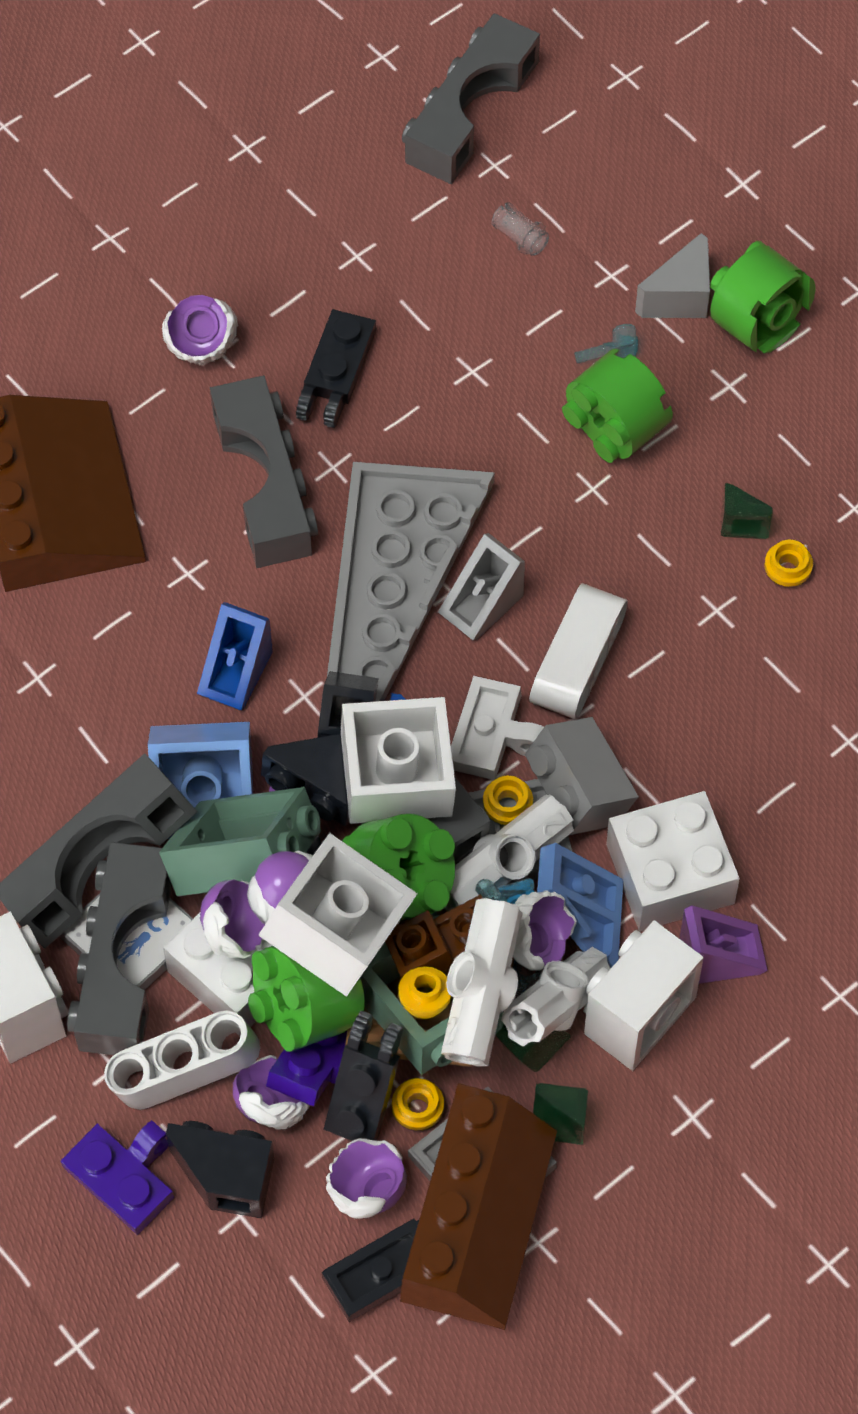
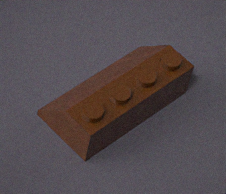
M458 1083L403 1275L400 1302L503 1330H505L557 1135V1130L510 1096Z

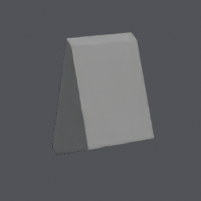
M700 233L638 285L636 314L641 318H707L710 280L708 238Z
M484 534L438 610V613L473 641L478 640L523 597L525 561L491 534Z

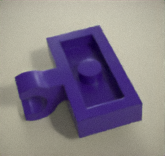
M347 1031L292 1052H287L284 1049L269 1071L266 1087L314 1106L329 1082L334 1084L336 1082L346 1045Z
M152 1120L139 1131L128 1150L97 1123L60 1161L68 1173L136 1235H139L174 1198L173 1191L147 1169L169 1147L166 1132Z

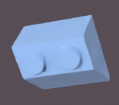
M250 722L150 727L148 757L194 808L199 801L253 794Z

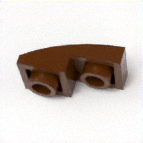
M481 894L437 918H434L430 911L427 910L392 930L385 942L401 977L408 971L418 967H432L440 971L450 969L455 958L465 951L476 900L484 899Z

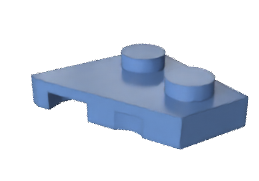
M557 843L541 847L537 892L548 890L549 892H556L565 898L567 909L575 916L577 921L571 938L582 951H587L594 947L606 954L609 967L612 968L619 960L623 879Z

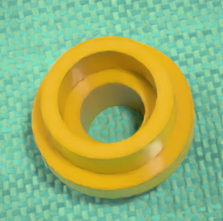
M788 539L778 542L769 549L765 557L764 567L768 577L775 583L788 587L797 586L804 583L811 575L813 559L802 543ZM789 562L795 565L796 568H785L781 564Z
M507 775L495 779L486 787L483 794V808L486 814L493 821L503 825H507L533 805L531 789L524 781L515 776ZM503 798H512L517 804L513 807H504L499 804V801Z
M418 967L408 971L400 980L398 987V996L402 1006L411 1015L421 1019L433 1018L439 1015L451 1000V996L447 992V976L440 970L432 967ZM429 987L434 990L428 993H422L418 991L417 988Z
M421 1078L407 1080L399 1085L393 1094V1115L402 1126L408 1129H428L435 1125L443 1114L444 1098L442 1092L429 1080ZM414 1100H422L428 1107L423 1112L416 1113L411 1111L408 1105Z

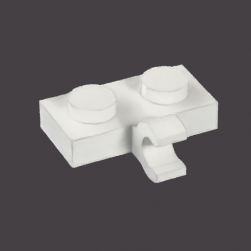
M473 676L451 744L454 771L495 780L506 746L525 756L524 754L544 727L535 723L514 721L522 696L521 686Z

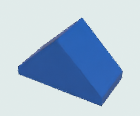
M226 602L221 604L197 694L238 710L245 708L273 653L269 618Z

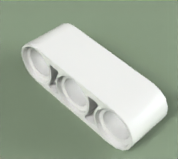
M581 583L535 677L529 702L573 719L578 718L622 625L628 606L627 599Z
M227 1010L217 1012L113 1055L106 1064L104 1071L105 1082L109 1089L130 1108L137 1110L147 1109L235 1074L241 1069L250 1067L258 1058L260 1041L252 1028L239 1014ZM236 1032L241 1033L240 1040L236 1046L231 1049H221L222 1043L228 1035ZM184 1052H192L191 1060L186 1066L180 1069H173L174 1062L179 1055ZM143 1071L144 1074L140 1083L133 1088L125 1089L126 1081L130 1075Z

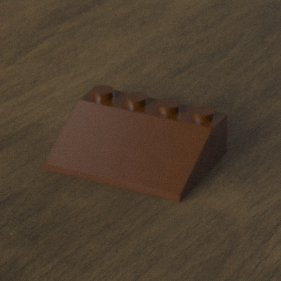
M24 395L1 396L0 573L5 592L146 562L108 401Z

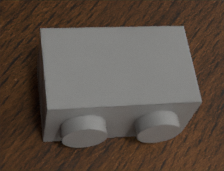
M593 717L545 725L524 754L547 795H552L560 804L564 805L573 818L572 826L574 831L570 835L608 827L609 818L627 813L639 797Z

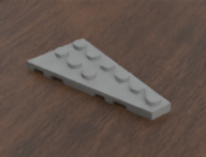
M353 462L327 676L329 671L379 678L376 702L385 701L494 484L495 472Z

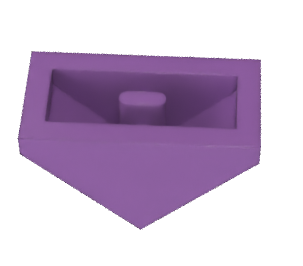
M693 905L684 909L679 939L704 957L699 983L755 976L768 971L757 924Z

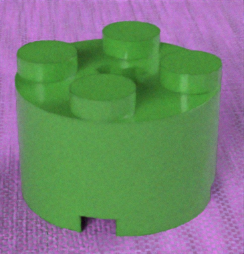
M756 241L749 246L745 254L731 267L724 266L714 275L710 284L711 289L715 291L711 302L710 316L715 323L756 353L757 349L763 353L771 352L785 343L800 326V323L795 320L800 309L804 307L809 311L816 290L814 279L770 246L765 245L761 241Z
M611 349L568 384L566 388L567 403L562 406V412L566 420L573 427L583 429L588 437L594 441L593 446L597 454L608 463H612L617 458L626 459L665 428L672 421L673 417L671 405L664 410L659 399L666 392L656 376L633 355L628 354L624 359L616 356L619 352L618 349Z
M401 814L366 822L358 826L351 835L346 836L342 840L349 847L417 893L399 921L410 920L427 910L432 914L447 906L455 877L453 856L455 842L448 831L439 829L425 817L416 814Z
M274 946L253 953L254 993H251L248 998L250 1012L255 1021L266 1023L272 1034L287 1052H292L346 1032L352 1028L360 1010L364 1011V990L361 979L356 982L346 997Z

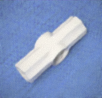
M544 795L496 834H488L481 837L475 844L473 852L455 865L454 883L450 892L449 902L444 909L450 911L480 894L483 898L489 899L511 880H519L526 877L533 870L535 861L540 858L541 847L553 843L558 844L574 831L572 826L573 818L567 808L560 804L552 795ZM503 846L508 853V860L504 868L500 862V851Z
M488 898L476 900L465 951L455 958L447 975V992L454 999L441 1054L445 1055L446 1059L478 1067L488 1066L500 1012L505 1011L510 1006L518 986L517 973L514 968H511V962L523 912L519 910L520 907L514 904Z
M591 947L587 951H576L565 961L548 962L543 969L540 980L514 999L503 1012L501 1021L506 1025L508 1038L524 1047L530 1042L539 1043L554 1030L565 1031L569 1029L573 1024L577 1011L588 1002L586 988L593 976L602 967H606L608 970L611 969L607 962V955Z

